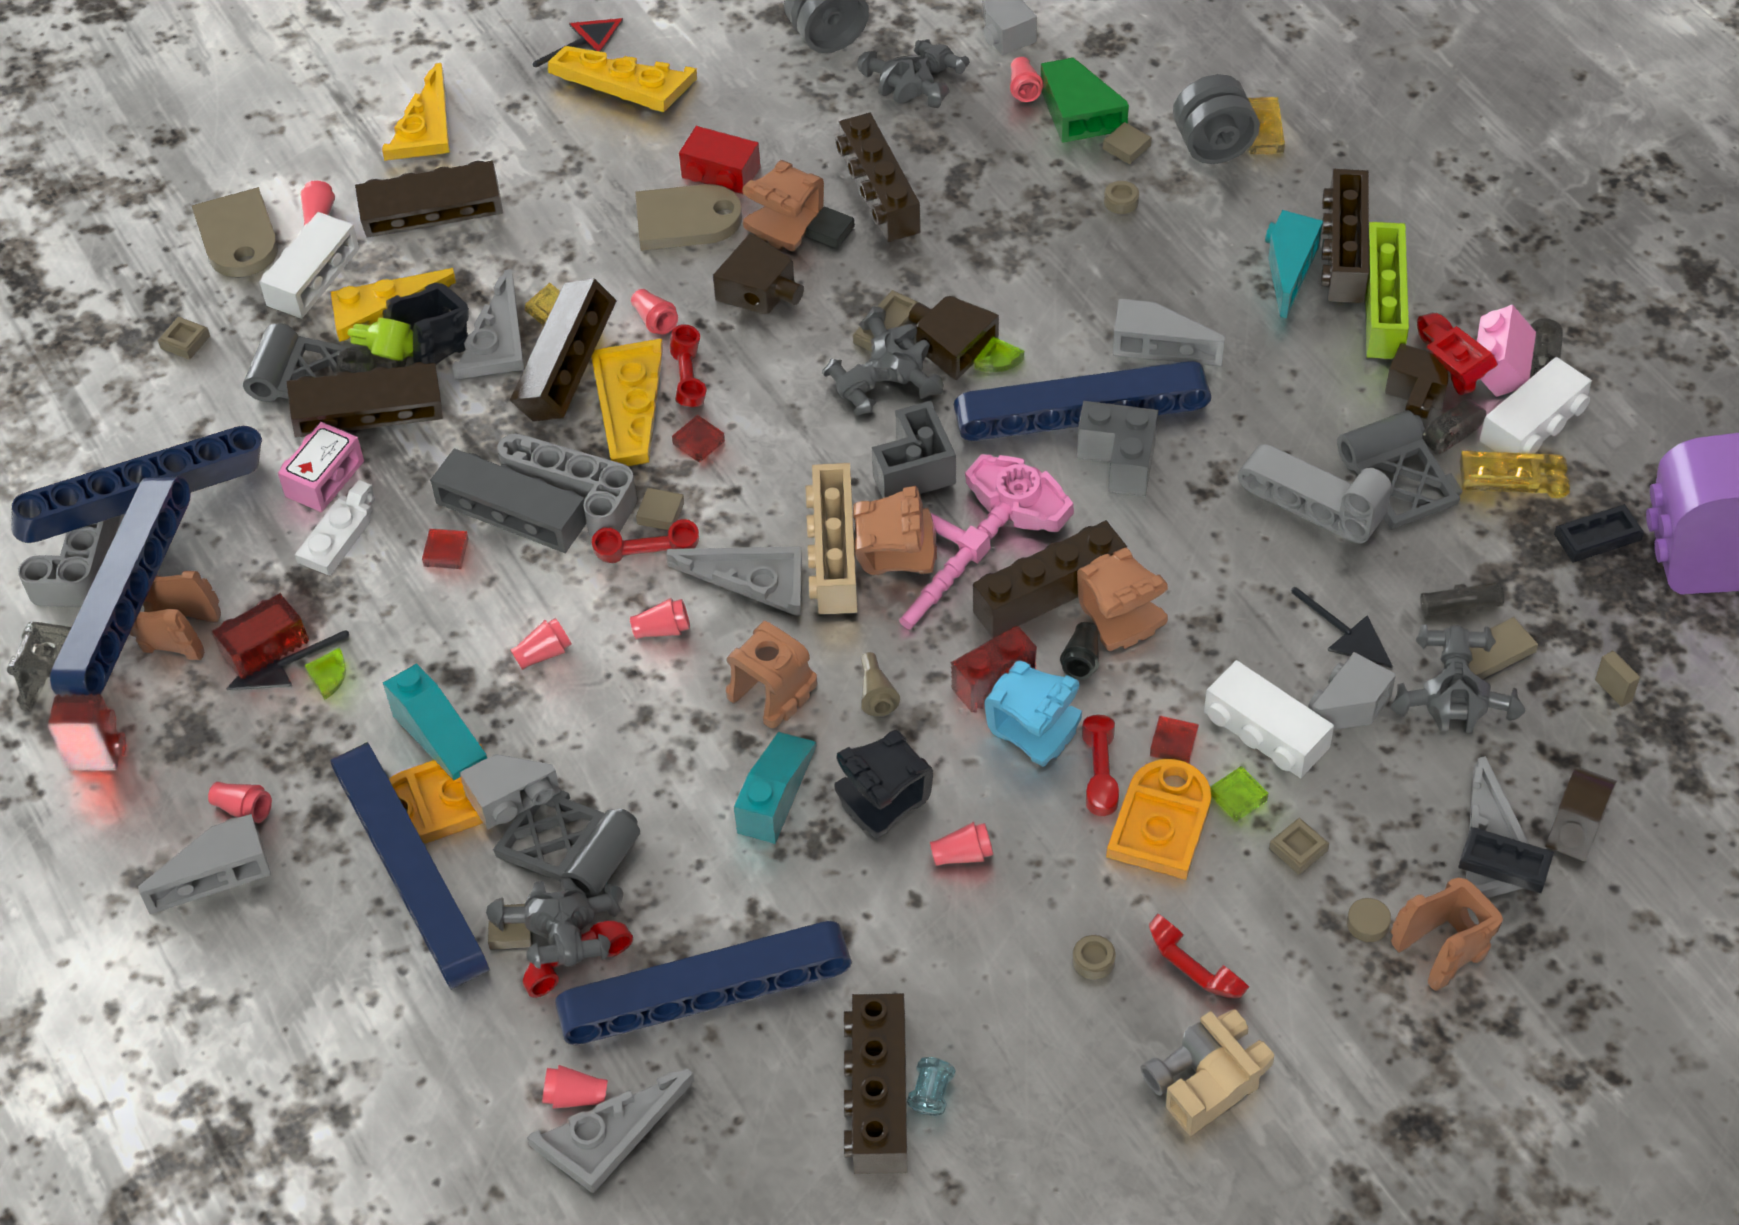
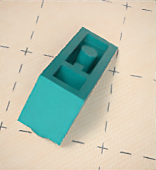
M1282 210L1276 223H1270L1265 243L1270 244L1268 260L1280 317L1287 319L1319 249L1323 221Z
M417 663L383 682L392 716L453 780L461 777L460 772L488 758L442 690Z
M782 732L776 734L748 773L735 802L734 814L737 834L776 844L817 747L815 741Z

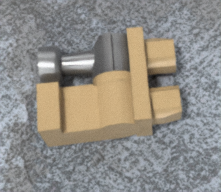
M1236 1009L1218 1018L1212 1011L1208 1012L1200 1018L1199 1023L1188 1027L1184 1033L1182 1046L1164 1061L1159 1058H1151L1140 1066L1145 1081L1156 1094L1162 1095L1167 1092L1166 1108L1190 1137L1238 1103L1246 1094L1250 1095L1259 1088L1260 1076L1273 1065L1274 1054L1264 1041L1259 1040L1245 1050L1237 1042L1248 1034V1025ZM1192 1067L1196 1072L1186 1081H1183L1181 1078L1174 1083L1173 1077Z

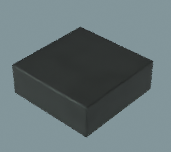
M824 206L806 228L807 237L838 248L855 227L853 217Z

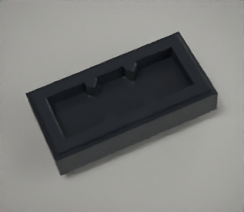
M1625 504L1558 525L1554 532L1555 537L1572 563L1641 541L1644 531Z
M1471 826L1458 868L1542 894L1554 852Z

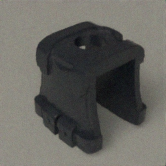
M432 283L427 285L425 290L403 297L396 295L386 300L387 309L383 310V318L411 325L410 329L413 331L414 363H435L437 365L455 352L461 353L466 350L464 343L468 337L467 321L469 319V308L446 285Z
M893 730L886 734L884 738L865 746L853 749L847 747L837 753L836 759L847 776V778L844 777L834 784L835 791L842 802V807L850 817L853 816V820L863 831L867 830L875 839L888 833L889 828L908 811L925 804L931 795L933 769L924 758H920L910 747L906 737L899 730Z

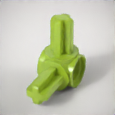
M378 318V321L372 325L356 323L353 329L350 328L348 330V335L351 336V343L368 347L373 355L397 361H403L408 356L413 357V331L410 329V324L387 318Z

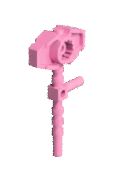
M980 455L965 472L966 483L971 491L975 493L980 503L988 510V518L984 519L977 528L970 526L967 531H964L931 513L936 533L958 544L959 551L954 557H950L944 564L943 570L937 572L933 577V581L923 588L921 595L899 619L902 626L911 630L927 610L940 600L942 593L953 585L954 579L958 578L965 571L966 565L971 560L978 564L991 549L990 540L998 533V528L1003 527L1008 520L1014 521V527L1034 531L1045 529L1048 532H1058L1074 514L1073 502L1047 471L1041 472L1035 467L1025 465V461L1022 458L1002 455L999 457Z

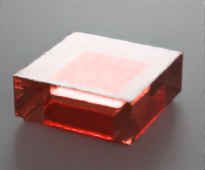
M696 415L672 435L673 445L700 463L725 442L724 432L701 416Z
M429 529L422 556L424 567L461 569L469 540L467 531Z
M1159 716L1150 748V756L1162 759H1175L1190 764L1199 724Z

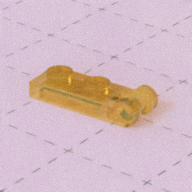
M1462 451L1459 462L1462 490L1547 493L1548 496L1556 499L1566 497L1570 493L1569 479L1565 477L1568 471L1567 460L1561 455Z

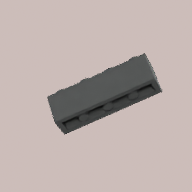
M454 448L430 479L436 504L565 554L587 524L583 506L584 497H581L572 490H563L547 484L540 478H531L518 473L506 465L500 466L489 462L474 453H466Z

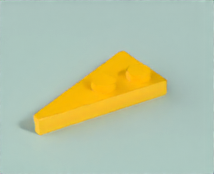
M435 63L434 67L428 71L424 78L425 86L421 93L414 94L404 110V116L395 125V135L390 144L384 143L382 147L384 161L450 153L442 63Z
M453 268L393 280L382 279L372 284L357 287L347 286L337 291H331L339 342L350 338L348 330L352 329L354 324L372 325L378 321V318H383V310L387 309L386 300L396 295L403 297L425 290L427 285L432 283H442L447 287L455 284L456 279Z

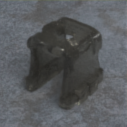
M28 622L21 635L22 642L15 656L11 657L7 666V672L9 675L14 676L19 689L17 702L21 710L31 712L47 678L50 677L53 665L71 627L42 622ZM47 642L55 644V647L53 648ZM62 697L64 712L67 718L80 717L84 706L88 707L93 697Z

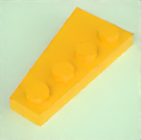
M662 338L596 349L592 354L591 359L611 461L626 466L649 463L663 353Z

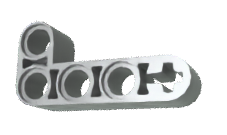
M522 434L507 435L498 443L497 449L501 465H506L514 471L531 478H540L547 484L560 489L572 490L581 497H584V512L588 533L591 537L602 528H613L619 533L621 532L637 502L633 472L628 466Z
M1267 444L1259 445L1237 474L1240 484L1249 492L1356 543L1366 542L1385 517L1391 493L1389 478L1377 469H1363L1351 484Z
M105 467L93 468L87 471L86 473L96 471ZM120 516L67 532L60 556L37 555L24 560L18 568V575L30 601L39 606L81 607L116 535Z

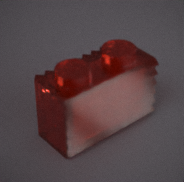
M281 593L268 600L260 601L254 608L234 619L224 621L219 627L211 631L221 655L241 679H245L247 674L252 675L254 671H259L261 667H266L268 663L273 664L275 659L280 660L282 655L287 656L289 651L294 652L295 648H301L302 644H307L309 641L299 614L296 613L295 609L292 608Z
M1019 626L1012 627L950 662L952 665L951 687L971 712L977 713L978 708H984L985 699L992 692L998 679L1004 673L1009 674V670L1015 662L1023 661L1029 664L1031 668L1036 669L1037 646Z
M58 694L54 697L48 730H50L53 739H55V744L59 748V753H61L68 771L116 770L119 757L124 756L126 752V736L124 732H118L116 729L115 711L107 708L100 694L95 697L92 694L87 697L84 694L79 697L76 694L71 697L67 694L61 697Z

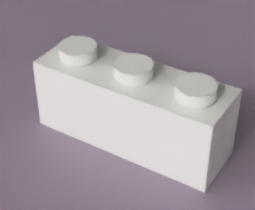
M317 212L311 221L303 226L300 234L290 246L283 250L279 259L263 274L262 279L259 281L266 305L302 319L359 250L354 225Z
M1555 357L1485 416L1480 442L1514 465L1527 455L1529 457L1533 456L1546 438L1550 435L1556 436L1563 429L1568 419L1573 415L1579 416L1584 412L1590 402L1588 393L1592 380L1558 357Z
M1237 660L1206 690L1204 713L1208 715L1213 723L1226 727L1239 736L1248 747L1258 749L1270 757L1279 768L1292 772L1300 779L1330 749L1334 729L1332 723Z

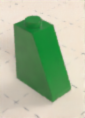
M1074 57L1041 63V78L1043 80L1041 92L1062 143L1111 134L1124 122L1128 124V102Z

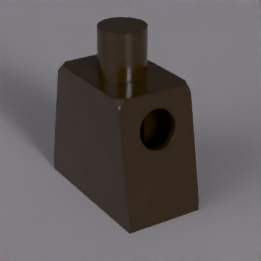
M749 233L713 274L715 300L761 314L770 313L780 300L797 305L804 293V286L794 282L792 259L752 233Z
M953 296L944 297L933 309L918 302L909 312L908 320L915 324L917 329L916 343L926 340L930 345L926 357L956 381L999 340L998 314Z

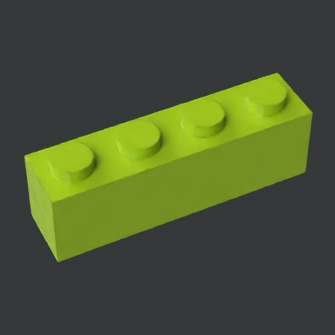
M1369 222V274L1365 293L1366 358L1394 359L1400 344L1406 345L1409 318L1405 223Z

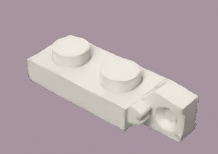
M358 480L349 490L347 497L342 495L334 502L296 552L295 558L298 564L326 575L333 573L370 523L371 504L375 500L371 484Z

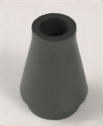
M1081 622L1077 624L1074 634L1060 656V663L1064 673L1077 680L1091 677L1099 667V630L1093 623Z

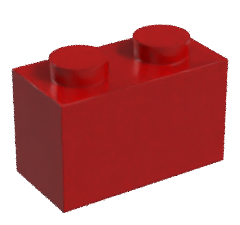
M695 126L679 151L682 178L703 184L723 186L740 194H743V186L750 180H753L761 168L759 142L700 126Z

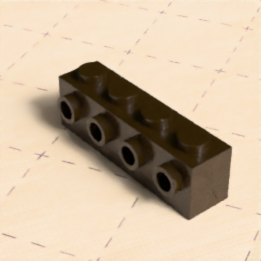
M871 112L838 121L839 136L835 137L838 154L844 158L851 178L855 179L863 201L867 202L870 207L873 220L877 226H880L887 242L921 233L920 202Z
M493 160L486 162L474 161L468 165L452 168L439 167L434 171L418 174L405 173L399 177L384 180L371 179L365 183L355 185L360 221L366 238L504 214Z
M1333 169L1330 188L1323 189L1322 209H1328V213H1323L1322 234L1328 235V239H1323L1321 259L1328 260V265L1323 264L1321 286L1328 287L1327 301L1364 303L1369 274V170Z
M595 278L564 283L510 398V401L533 422L564 418L617 302Z
M418 362L406 367L390 369L387 367H377L371 371L357 373L343 371L332 376H303L296 380L286 381L295 438L311 434L320 422L345 432L443 419L435 363L425 364Z
M1107 520L1095 526L1085 527L1078 534L1061 542H1053L1044 550L1027 558H1020L1012 565L995 573H988L974 582L973 612L991 637L995 638L1078 598V569L1090 564L1094 559L1102 555L1110 554L1112 556L1113 552L1126 548L1127 545Z
M904 993L852 994V1011H844V1038L852 1037V1050H844V1077H852V1090H844V1117H852V1130H844V1157H853L854 1174L908 1173Z

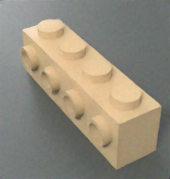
M850 463L812 465L813 485H805L806 507L814 508V515H807L808 538H815V545H808L809 568H816V576H809L810 599H817L818 614L857 613Z

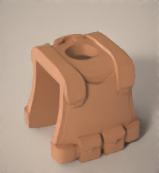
M780 160L768 174L756 181L750 180L743 186L744 195L764 206L743 219V227L765 242L768 241L771 246L777 249L785 247L789 251H795L802 243V238L807 231L806 228L823 208V178L812 173L807 174L794 168L793 164Z
M916 486L904 487L903 491L883 499L871 502L860 501L854 504L853 518L855 520L856 537L854 552L866 573L881 575L889 571L919 572L920 574L934 572L935 560H937L936 528L929 509L923 508L921 495Z
M1127 547L1113 552L1112 556L1110 554L1102 555L1094 559L1090 564L1078 569L1079 603L1083 611L1091 617L1097 626L1100 641L1108 651H1113L1120 646L1126 649L1135 645L1139 639L1143 641L1155 634V630L1167 623L1168 615L1164 610L1150 602L1168 590L1167 582L1161 575H1155L1144 568L1133 558L1132 553Z
M183 571L182 575L168 577L156 575L143 603L144 612H139L130 635L136 637V642L143 652L153 653L154 650H164L185 654L188 660H201L205 653L204 647L186 617L207 622H218L221 616V610L218 606L220 600L215 591H212V586L208 580L201 578L198 571Z
M763 621L753 630V635L740 648H735L726 659L731 667V683L726 687L727 699L734 704L760 681L765 685L766 693L763 716L764 724L769 728H776L782 723L783 719L788 721L797 712L796 706L801 708L810 698L809 692H812L818 685L817 674L808 665L810 660L808 650L799 641L778 627Z
M1458 877L1447 882L1445 890L1426 898L1419 894L1408 900L1406 906L1400 909L1393 924L1391 942L1400 953L1447 921L1459 932L1447 938L1430 971L1428 984L1432 989L1438 991L1449 984V981L1454 978L1458 969L1470 961L1479 963L1487 956L1491 948L1490 940L1499 931L1503 917L1499 910L1473 883ZM1468 908H1470L1477 916L1479 921L1478 925L1475 924L1470 918Z

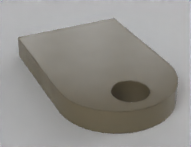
M704 184L635 191L641 251L717 243L731 237L739 229L742 222L741 202L738 196L723 186ZM721 210H730V211H732L731 213L725 214V215H721V214H718V213H717L718 211H721Z
M259 187L191 205L208 260L212 268L218 273L229 277L251 276L266 269L276 258L278 244ZM246 256H252V257H253V258H251V259L248 260V261H244V262L238 261L239 259H241V258H243V257H246Z

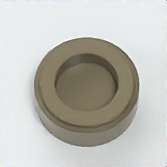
M1115 181L1105 188L1104 205L1109 211L1116 214H1127L1137 208L1139 204V190L1133 183Z
M1362 898L1351 905L1347 917V927L1355 938L1364 942H1376L1384 938L1389 931L1391 913L1384 903L1373 898Z
M1088 935L1081 938L1073 949L1072 962L1076 972L1082 977L1091 980L1102 979L1108 976L1115 966V948L1108 939L1099 935Z

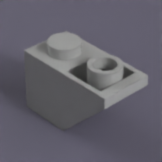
M1353 652L1345 664L1338 663L1335 666L1328 680L1329 685L1324 691L1319 689L1315 692L1308 708L1334 725L1333 730L1371 725L1392 697L1396 674Z
M495 754L460 772L465 795L487 830L498 824L510 822L517 814L535 805H542L548 802L554 795L560 793L556 770L552 764Z

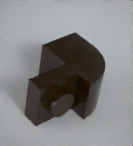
M1401 343L1389 368L1385 393L1408 400L1405 411L1409 410L1414 415H1418L1421 420L1422 418L1428 420L1433 408L1442 411L1448 385L1447 369L1432 353Z
M1575 767L1559 805V810L1545 847L1586 862L1617 781L1584 768Z

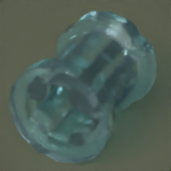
M921 1058L916 1067L919 1073L915 1090L909 1093L907 1103L913 1110L932 1116L941 1115L945 1112L947 1105L944 1100L947 1085L954 1078L956 1070L950 1063L939 1058Z

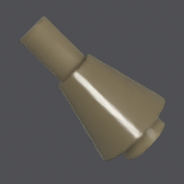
M873 652L864 653L861 656L864 670L861 708L870 716H885L899 706L900 695L882 670H880L876 655Z

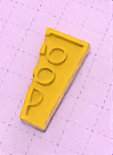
M564 46L548 61L549 74L661 112H665L697 80V68L685 66L683 72L672 70L669 63L658 61L655 62L654 66L637 64V58L624 56L623 58L607 59V53L570 46Z

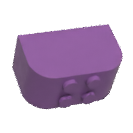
M1739 433L1700 437L1685 441L1673 447L1662 457L1658 466L1656 483L1650 485L1652 508H1647L1646 520L1649 531H1654L1656 537V559L1658 563H1663L1670 588L1679 594L1739 591Z

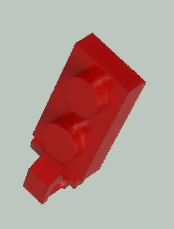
M1433 322L1422 330L1429 341V345L1426 346L1428 352L1432 353L1447 371L1466 386L1483 378L1487 372L1498 366L1494 355L1457 326L1447 332Z

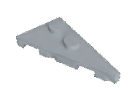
M512 269L504 270V274L498 278L494 286L495 294L490 304L484 305L474 324V331L468 335L464 343L466 349L459 362H454L452 367L455 380L524 370Z
M802 547L667 549V563L669 567L790 614L801 615Z
M1486 756L1478 758L1473 772L1469 831L1472 826L1529 844ZM1466 871L1465 879L1473 883L1487 898L1522 889L1512 884Z
M687 1068L680 1072H671L657 1078L658 1084L633 1095L631 1090L597 1104L591 1111L574 1114L568 1117L569 1123L543 1134H541L540 1130H537L527 1137L529 1146L590 1192L594 1193L694 1082L693 1072Z

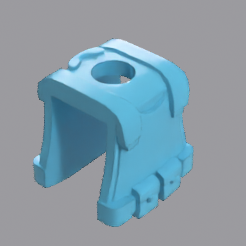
M1023 661L1015 662L1009 670V674L1004 673L998 679L992 692L985 699L986 720L990 731L998 738L1008 740L1021 748L1031 757L1032 762L1045 767L1052 758L1056 759L1065 749V744L1068 745L1076 734L1077 726L1082 718V711L1069 705L1078 692L1079 680L1068 675L1061 677L1038 671Z

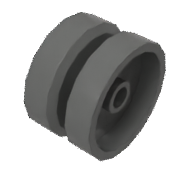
M784 0L785 15L810 49L818 53H833L846 48L860 36L869 19V6L865 0Z
M1216 74L1203 77L1189 84L1179 94L1173 105L1172 117L1192 158L1201 163L1218 164L1228 162L1242 155L1252 146L1259 134L1260 122L1240 81L1232 76Z

